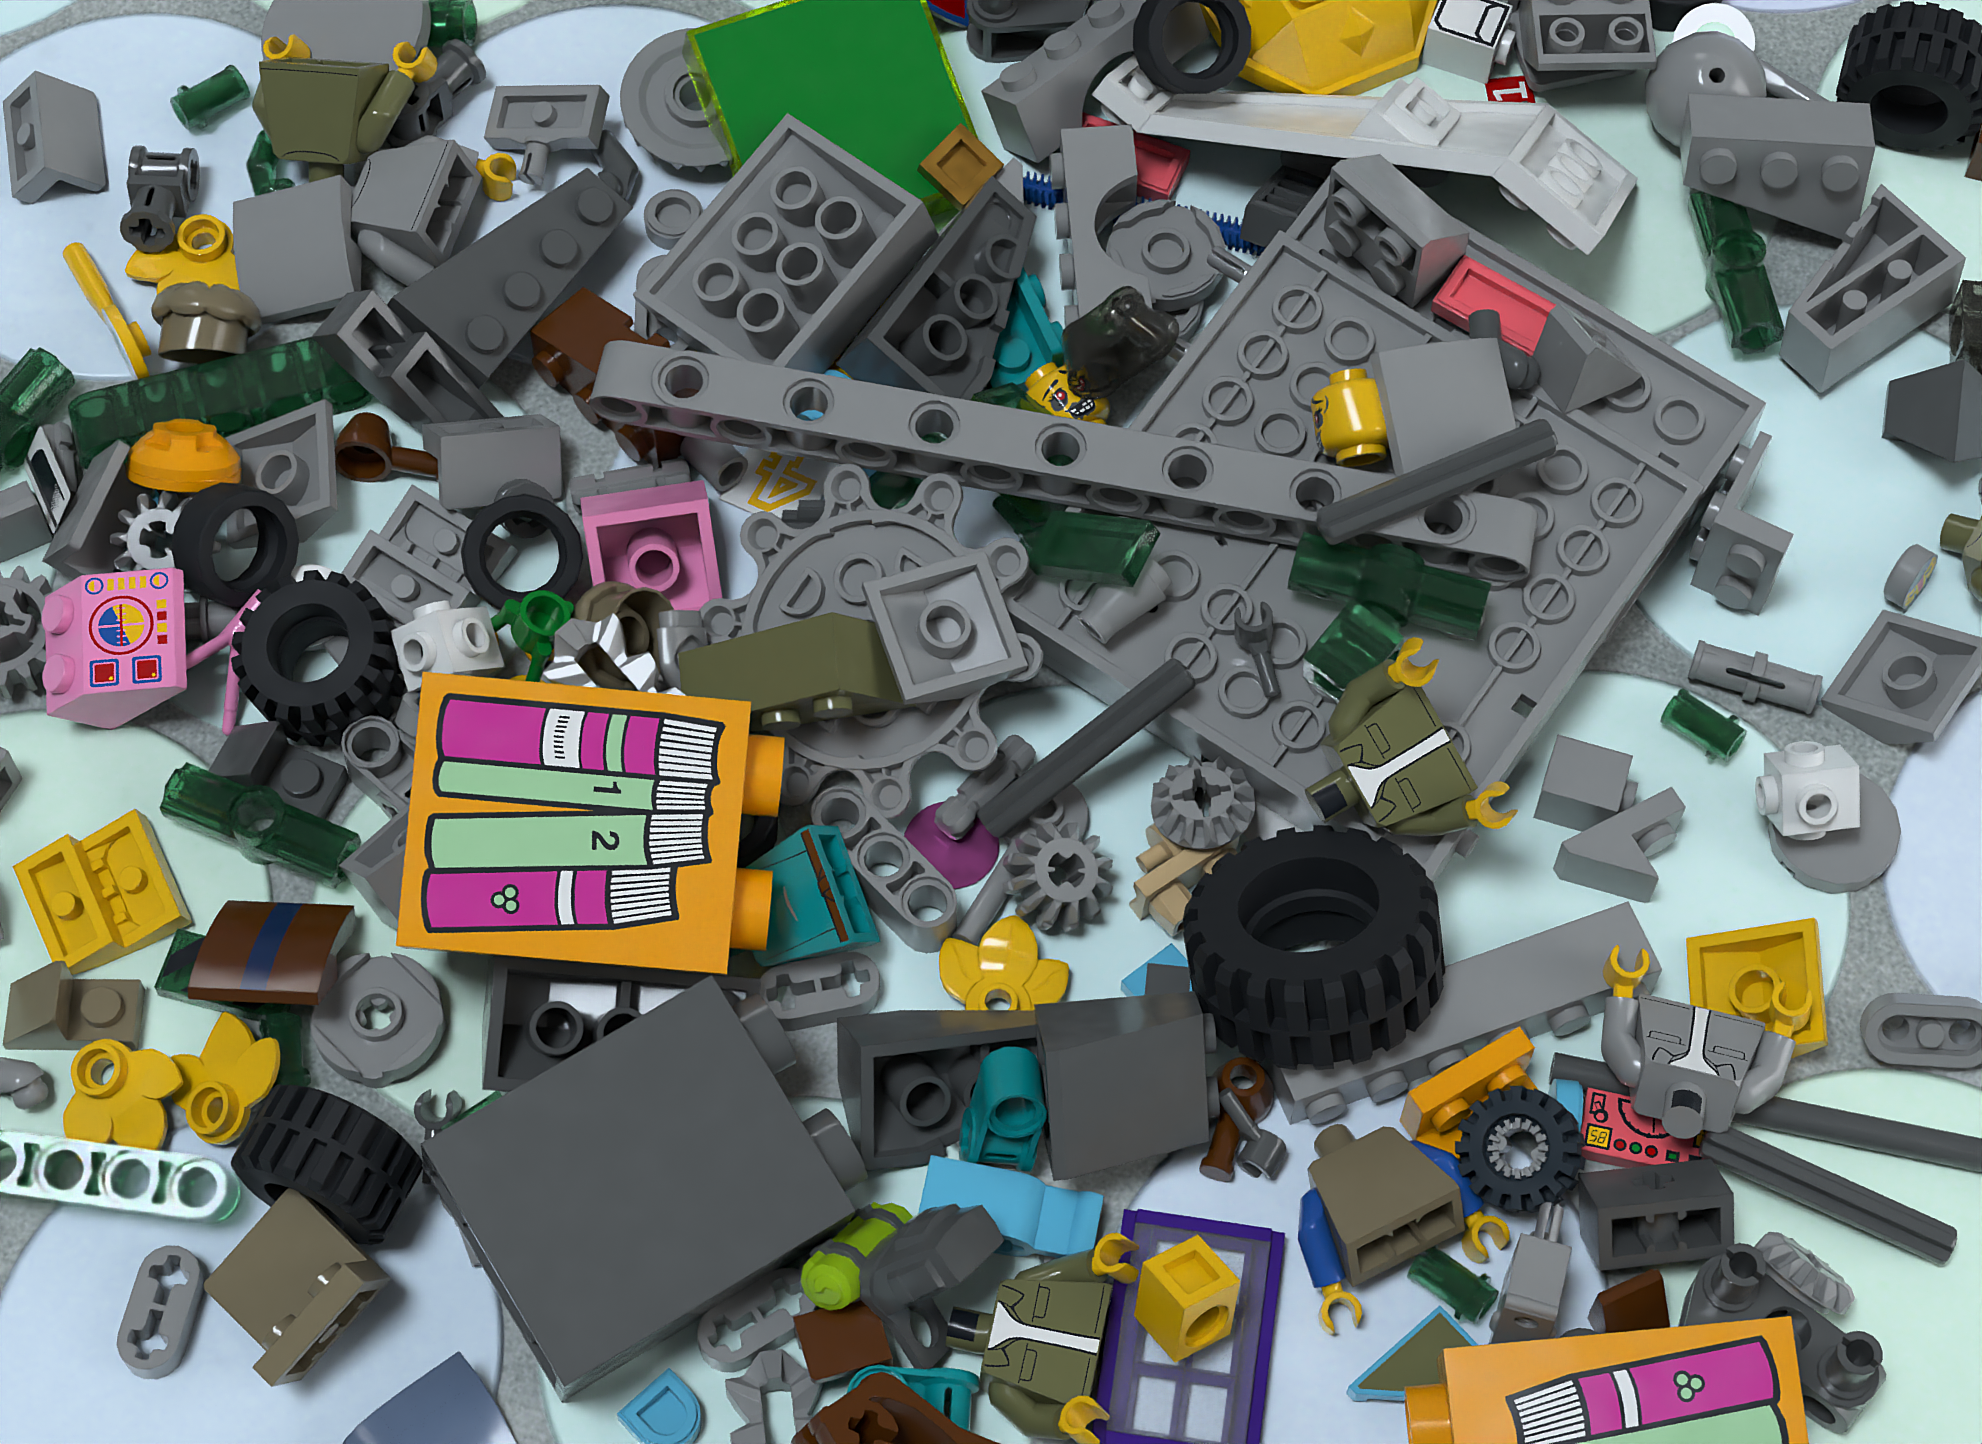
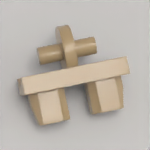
M1153 823L1145 830L1146 838L1151 848L1136 857V862L1140 869L1148 874L1134 882L1133 887L1136 898L1130 901V908L1140 921L1151 914L1170 935H1177L1184 930V910L1192 897L1188 889L1196 885L1205 872L1212 874L1211 868L1228 852L1233 855L1237 854L1236 850L1240 836L1219 847L1192 849L1170 841Z

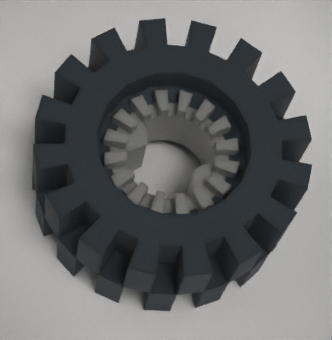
M1510 1086V1090L1502 1091L1498 1088L1488 1092L1487 1094L1490 1098L1484 1102L1476 1100L1469 1107L1473 1111L1469 1119L1466 1121L1462 1118L1458 1130L1462 1131L1461 1142L1455 1141V1153L1460 1155L1462 1163L1458 1165L1462 1177L1468 1176L1472 1184L1469 1187L1474 1193L1495 1206L1519 1213V1211L1539 1212L1541 1204L1545 1202H1552L1551 1205L1555 1206L1564 1199L1561 1196L1568 1189L1573 1191L1579 1182L1575 1177L1579 1169L1584 1170L1586 1160L1582 1156V1147L1586 1146L1584 1135L1579 1132L1577 1128L1579 1123L1574 1115L1563 1104L1548 1094L1535 1088L1533 1090L1526 1089L1523 1086ZM1520 1131L1531 1132L1539 1145L1530 1152L1533 1162L1529 1167L1527 1166L1523 1169L1511 1168L1504 1157V1154L1512 1148L1509 1137Z

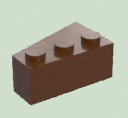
M582 287L529 330L534 353L532 364L539 376L552 387L560 384L573 396L574 403L579 411L590 422L597 424L601 421L614 432L619 446L630 458L635 461H640L643 458L648 464L652 463L654 469L661 468V461L677 459L681 456L680 446L686 436L608 420L596 414L589 406L605 344L610 341L623 340L670 348V343L658 333L653 334L647 340L630 329L634 324L631 316L585 287ZM684 388L678 390L673 396L689 398L697 394L699 390Z

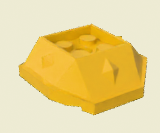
M1239 0L1245 8L1251 25V50L1238 77L1276 93L1359 95L1417 71L1426 41L1428 26L1439 0ZM1199 3L1207 28L1221 48V29L1217 18L1208 7Z

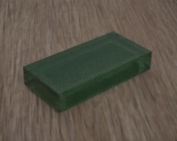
M1053 510L1029 554V568L1037 576L1134 587L1161 533L1149 520Z

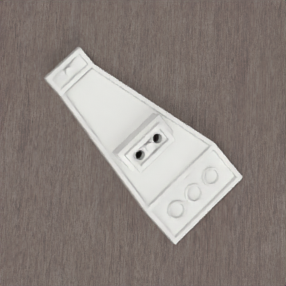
M1134 53L1105 76L1092 93L1102 103L1101 109L1110 120L1117 125L1132 124V128L1137 133L1347 159L1381 154L1388 162L1396 165L1492 176L1501 183L1499 190L1511 204L1524 211L1531 208L1548 222L1546 225L1547 231L1558 243L1570 250H1575L1578 247L1587 256L1603 239L1638 180L1635 175L1548 103L1447 100L1439 96L1418 77L1410 84L1400 78L1383 97L1219 90L1208 94H1174L1151 82L1140 69Z

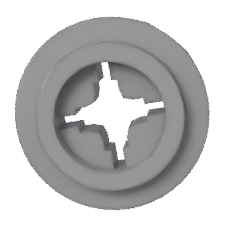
M1193 755L1187 765L1179 768L1168 765L1165 777L1160 782L1153 783L1150 805L1152 818L1158 830L1167 839L1180 846L1192 849L1219 847L1239 837L1252 821L1255 811L1254 787H1251L1248 783L1243 768L1232 769L1228 767L1221 756L1214 762H1200ZM1203 787V790H1207V794L1211 798L1208 817H1203L1202 809H1198L1196 801H1193L1194 792L1197 791L1196 788Z
M1768 1232L1755 1244L1754 1247L1759 1250L1766 1262V1273L1790 1294L1820 1313L1827 1314L1831 1310L1840 1315L1846 1314L1855 1296L1852 1288L1845 1283L1844 1278L1832 1270L1828 1263L1819 1259L1811 1250H1807L1793 1238H1787L1779 1232Z

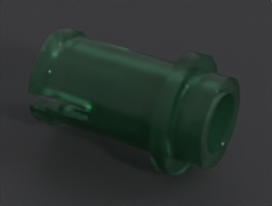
M228 65L224 70L191 88H188L186 85L178 87L177 95L170 98V103L177 118L186 129L189 130L194 126L203 129L208 126L207 119L241 100L250 98V91L239 70L234 65Z
M1684 688L1678 691L1677 696H1673L1660 720L1665 726H1670L1706 750V758L1711 761L1718 757L1722 761L1728 762L1738 751L1747 734V730L1739 726L1740 719L1737 716L1732 715L1726 718L1690 695Z
M274 1013L265 1016V1020L261 1019L259 1021L261 1039L275 1038L279 1043L281 1053L280 1067L272 1088L280 1084L307 1087L311 1083V1072L303 1066L302 1018L293 1013Z
M1438 1245L1423 1251L1426 1254L1425 1258L1419 1254L1412 1263L1407 1278L1412 1282L1418 1283L1455 1310L1454 1318L1459 1322L1467 1318L1475 1325L1478 1324L1488 1313L1499 1294V1291L1490 1285L1491 1277L1486 1273L1480 1277L1440 1250Z

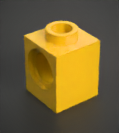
M1196 1235L1142 1262L1134 1317L1176 1363L1230 1335L1240 1280L1199 1235Z

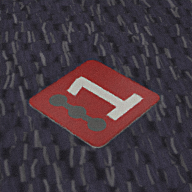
M1525 76L1489 79L1487 84L1484 83L1488 101L1536 103L1533 90L1527 85Z

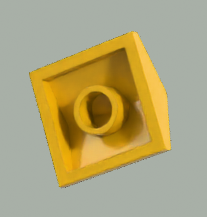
M1815 918L1686 938L1690 1005L1765 1022L1764 1031H1771L1774 1024L1769 1016L1772 992L1776 985L1785 982L1780 1002L1784 1008L1798 1010L1803 1007L1808 990L1811 991L1813 996L1809 1020L1804 1027L1792 1032L1790 1039L1796 1041L1791 1059L1828 1046L1819 929Z

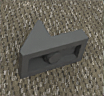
M277 721L234 726L204 777L206 785L318 831L321 829L349 779L345 766L289 744L283 726Z

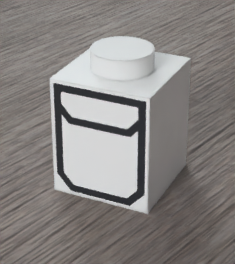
M1440 0L1428 26L1421 63L1487 84L1495 64L1498 63L1506 66L1517 36V32L1508 29L1513 6L1497 0Z

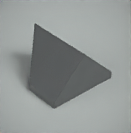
M1962 359L1889 381L1886 390L1881 438L1911 443L1954 463L1982 458V375L1970 363Z

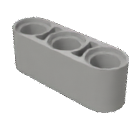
M846 786L830 787L820 792L813 801L811 808L812 825L827 826L834 820L839 819L849 820L856 824L847 832H841L867 905L913 950L926 954L939 952L945 939L953 938L952 935L957 928V898L950 882L861 793ZM884 862L894 864L899 868L896 873L884 877L874 875L869 871L872 866ZM926 906L935 907L943 912L941 917L932 921L919 920L912 914L915 910Z

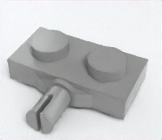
M601 85L496 86L484 139L493 149H524L525 154L518 178L530 185H535V183L541 185L544 180L543 176L548 154L560 149H598L610 96Z

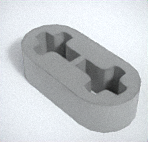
M841 952L781 964L770 968L760 978V996L771 1008L784 1031H795L835 1023L839 1017L868 1014L877 1005L880 998V973L878 968L868 956L858 952ZM854 973L857 982L862 983L860 984V995L855 997L847 996L846 990L840 987L842 985V975ZM790 986L792 994L798 995L795 997V1008L782 1010L781 1003L775 1000L778 997L777 988Z
M166 1245L155 1249L145 1257L138 1270L118 1331L116 1345L120 1357L134 1375L143 1379H159L168 1376L179 1366L185 1355L205 1292L204 1282L206 1279L203 1269L195 1256L183 1247ZM174 1266H180V1270L188 1281L185 1285L174 1284L166 1305H163L164 1290L156 1279L159 1275L170 1276ZM157 1319L161 1320L159 1334L167 1346L165 1350L154 1349L149 1359H143L142 1353L135 1344L137 1340H149L153 1334Z
M785 1267L776 1269L711 1308L702 1316L697 1330L698 1346L703 1360L711 1368L720 1372L740 1371L750 1366L760 1351L776 1350L796 1338L793 1317L818 1310V1306L804 1293L800 1282V1270ZM784 1288L790 1296L800 1292L803 1294L799 1298V1313L791 1316L786 1309L782 1308L763 1318L762 1315L776 1306V1291ZM750 1322L754 1323V1325L740 1334L742 1347L739 1350L732 1352L725 1344L716 1348L713 1347L718 1341L716 1329L719 1326L726 1324L733 1332Z

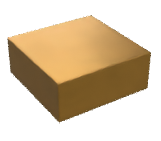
M960 123L919 164L917 171L955 208L961 211L991 176L995 177L1002 170L1004 164Z

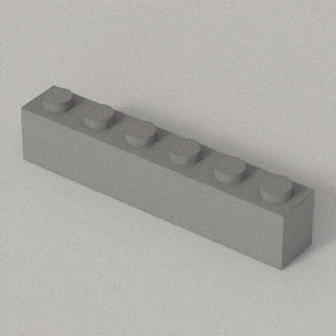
M1629 901L1445 966V974L1443 976L1444 987L1438 1002L1433 1008H1430V1015L1415 1032L1407 1029L1406 1038L1402 1043L1389 1051L1382 1047L1373 1051L1370 1060L1354 1065L1351 1060L1335 1062L1334 1069L1315 1070L1313 1064H1298L1297 1070L1278 1068L1274 1061L1265 1058L1262 1064L1271 1078L1273 1089L1289 1125L1309 1119L1312 1124L1323 1123L1342 1114L1347 1109V1104L1369 1096L1374 1102L1390 1099L1403 1092L1408 1087V1082L1430 1074L1432 1077L1438 1075L1519 1026L1529 1040L1553 1031L1555 1036H1563L1584 1027L1591 1020V1016L1604 1012L1606 997L1613 996V988L1606 983L1603 977V967L1616 945H1619L1617 962L1623 970L1628 972H1635V962L1641 948L1645 949L1649 954V968L1640 984L1633 989V999L1638 1000L1639 993L1652 995L1662 968Z

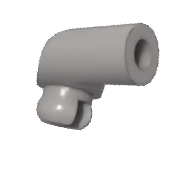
M0 1057V1093H10L17 1108L25 1110L39 1104L47 1098L49 1089L41 1079L44 1072L34 1062Z

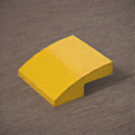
M136 809L131 810L81 841L66 834L13 866L52 962L65 961L72 975L117 960L147 947L192 923L147 816Z

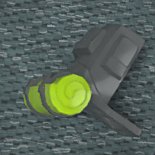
M873 1202L861 1209L858 1208L852 1216L850 1223L834 1238H830L822 1244L819 1243L810 1252L811 1258L803 1265L800 1282L805 1295L816 1306L826 1310L842 1309L850 1303L861 1300L888 1326L913 1368L931 1369L951 1349L945 1347L948 1324L932 1297L965 1280L1004 1242V1239L995 1221L983 1205L960 1208L956 1203L926 1209L913 1217L905 1207L894 1203L880 1205ZM907 1308L912 1312L920 1314L927 1322L931 1333V1344L929 1347L923 1346L915 1338L910 1325L911 1315Z

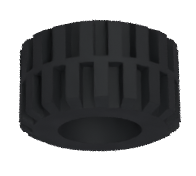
M1914 1L1900 2V6L1896 7L1886 4L1877 7L1876 13L1867 12L1860 17L1858 25H1853L1850 31L1835 94L1837 96L1836 102L1869 103L1874 139L1881 141V145L1894 148L1897 146L1906 148V151L1919 152V149L1938 151L1944 150L1945 145L1957 146L1964 143L1966 136L1973 137L1979 131L1980 123H1982V25L1975 19L1967 20L1963 18V12L1953 8L1950 10L1939 8L1940 4L1926 2V5H1918Z
M318 570L304 571L303 581L296 582L292 575H288L278 580L281 588L271 594L265 588L255 596L261 604L255 611L245 608L239 618L246 628L244 632H234L231 645L239 655L232 657L231 662L233 672L240 678L238 685L242 692L268 721L281 723L286 737L295 742H298L303 737L310 746L323 747L326 737H330L336 746L341 745L343 732L349 724L365 716L380 715L385 719L389 717L394 708L388 701L391 696L402 697L406 686L398 675L402 671L398 664V656L391 635V630L397 627L376 597H373L364 585L357 580L350 583L344 574L333 571L330 572L325 580ZM325 637H349L346 654L334 671L321 679L311 682L293 681L295 665L307 647Z
M283 1084L275 1085L274 1088H271L230 1162L232 1169L243 1184L270 1207L288 1188L294 1189L309 1196L356 1244L366 1245L383 1243L423 1170V1162L412 1146L395 1129L375 1115L328 1092L311 1087Z

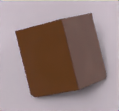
M861 1300L850 1303L842 1309L826 1310L822 1308L793 1317L799 1349H802L810 1379L814 1384L848 1376L868 1366L884 1365L893 1367V1357L882 1321Z

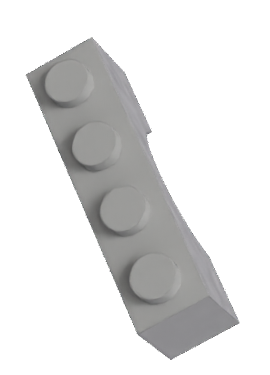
M1100 0L1088 9L1085 16L1067 29L1049 36L1041 48L1023 61L1005 68L997 80L981 91L1004 149L1039 163L1049 156L1050 153L1060 148L1061 129L1082 128L1083 105L1087 91L1095 76L1116 56L1126 52L1134 54L1133 25L1142 4L1146 0ZM1187 2L1179 5L1166 18L1162 32V45L1167 60L1171 64L1210 37L1199 3Z
M1132 124L1061 129L1060 153L1049 154L1051 189H1062L1063 203L1054 204L1056 240L1067 239L1069 254H1059L1061 290H1072L1074 305L1064 306L1067 342L1078 343L1080 365L1151 361L1153 346L1146 342L1148 332H1151V328L1154 326L1149 276L1130 271L1114 262L1102 249L1097 239L1110 221L1136 206L1138 173Z

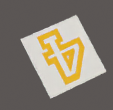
M748 448L744 455L748 461L746 473L736 485L722 491L718 499L752 514L766 511L782 518L783 510H797L799 500H821L824 495V481L828 473L834 467L841 464Z

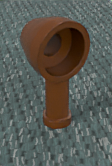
M363 412L354 415L334 441L336 471L348 479L367 483L377 482L386 478L391 470L434 477L438 481V459L427 451L393 446L389 425L385 419L377 414Z
M1247 1057L1234 1058L1219 1066L1212 1075L1216 1076L1218 1092L1220 1093L1226 1088H1231L1252 1121H1255L1256 1124L1260 1123L1270 1112L1274 1098L1273 1084L1267 1071L1258 1062ZM1237 1076H1245L1254 1085L1248 1089H1240L1234 1086L1231 1080ZM1219 1101L1220 1114L1215 1117L1218 1121L1207 1156L1202 1159L1199 1171L1210 1179L1226 1182L1230 1181L1233 1175L1234 1167L1232 1163L1241 1135Z

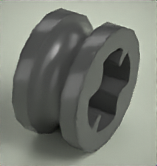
M515 479L507 482L498 490L494 502L503 497L527 494L549 500L555 504L552 495L544 487L528 479ZM512 518L500 524L505 530L521 538H534L543 534L548 529L542 523L533 519L526 522L521 518Z

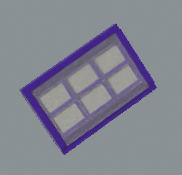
M1124 1209L1120 1234L1138 1244L1139 1249L1125 1252L1118 1263L1130 1264L1139 1270L1136 1281L1130 1284L1121 1283L1116 1279L1113 1281L1096 1400L1110 1415V1418L1107 1421L1094 1419L1092 1433L1100 1440L1099 1444H1259L1285 1233L1272 1231V1228L1137 1209V1211ZM1199 1235L1238 1277L1240 1286L1230 1335L1175 1363L1134 1317L1142 1262Z

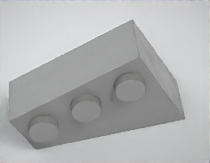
M1688 93L1680 137L1683 185L1843 239L1854 221L1857 222L1860 218L1875 152L1870 104Z
M1880 184L1872 195L1870 205L1859 220L1851 224L1844 234L1841 245L1829 261L1825 260L1788 311L1779 356L1817 391L1822 393L1952 304L1955 300L1966 257L1883 184Z

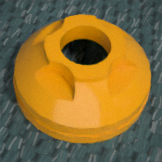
M173 419L167 422L154 423L153 429L142 436L129 449L127 462L125 463V474L130 481L144 487L173 492H199L220 482L238 484L241 480L242 471L238 452L225 438L217 433L216 426L204 424L194 419Z

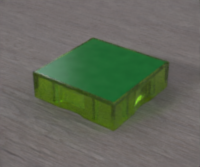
M783 0L686 31L682 55L709 128L717 138L728 159L732 177L788 113L923 201L930 217L956 209L917 171L919 164L960 123L978 139L926 0Z

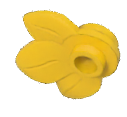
M207 214L194 215L186 219L178 228L173 242L166 246L163 251L150 253L137 249L125 268L127 277L158 283L157 295L168 286L192 281L204 282L209 287L213 284H223L231 289L240 291L234 255L233 234L225 223ZM205 244L212 245L205 249H198L199 247Z
M1016 915L1008 916L994 923L983 935L979 946L963 940L947 938L943 942L939 954V972L943 988L950 996L965 1004V1010H989L986 1004L993 998L1005 999L1010 1004L1008 1010H1034V1004L1059 1002L1065 994L1068 984L1069 965L1054 959L1038 960V948L1034 933L1028 924Z
M225 1011L221 1013L213 1027L200 1057L190 1054H178L171 1057L183 1078L182 1086L171 1094V1097L176 1105L186 1110L188 1125L200 1139L215 1145H225L241 1135L249 1121L251 1108L269 1094L276 1081L281 1054L278 1041L270 1037L255 1042L249 1027L236 1015Z
M101 1039L84 1046L72 1061L71 1078L76 1092L63 1114V1128L73 1155L81 1163L87 1164L99 1155L112 1140L118 1145L138 1154H157L165 1141L168 1129L167 1113L161 1099L176 1092L183 1084V1078L177 1065L169 1056L158 1050L143 1049L132 1051L125 1044L112 1039ZM113 1063V1075L103 1085L101 1073L107 1065Z

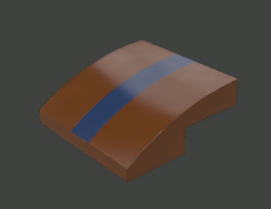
M228 900L212 922L200 947L187 987L188 999L319 1005L338 980L337 953L356 930L354 905Z

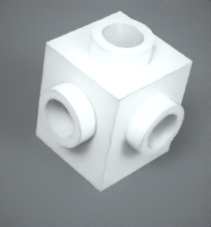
M449 601L433 602L413 610V621L391 630L392 640L398 656V664L403 673L408 692L421 691L422 672L483 677L505 667L487 606L451 609Z
M1800 741L1786 745L1784 751L1764 753V776H1758L1755 782L1756 802L1761 815H1767L1783 836L1796 840H1815L1825 836L1826 831L1860 827L1859 765L1840 744L1823 746L1817 742Z

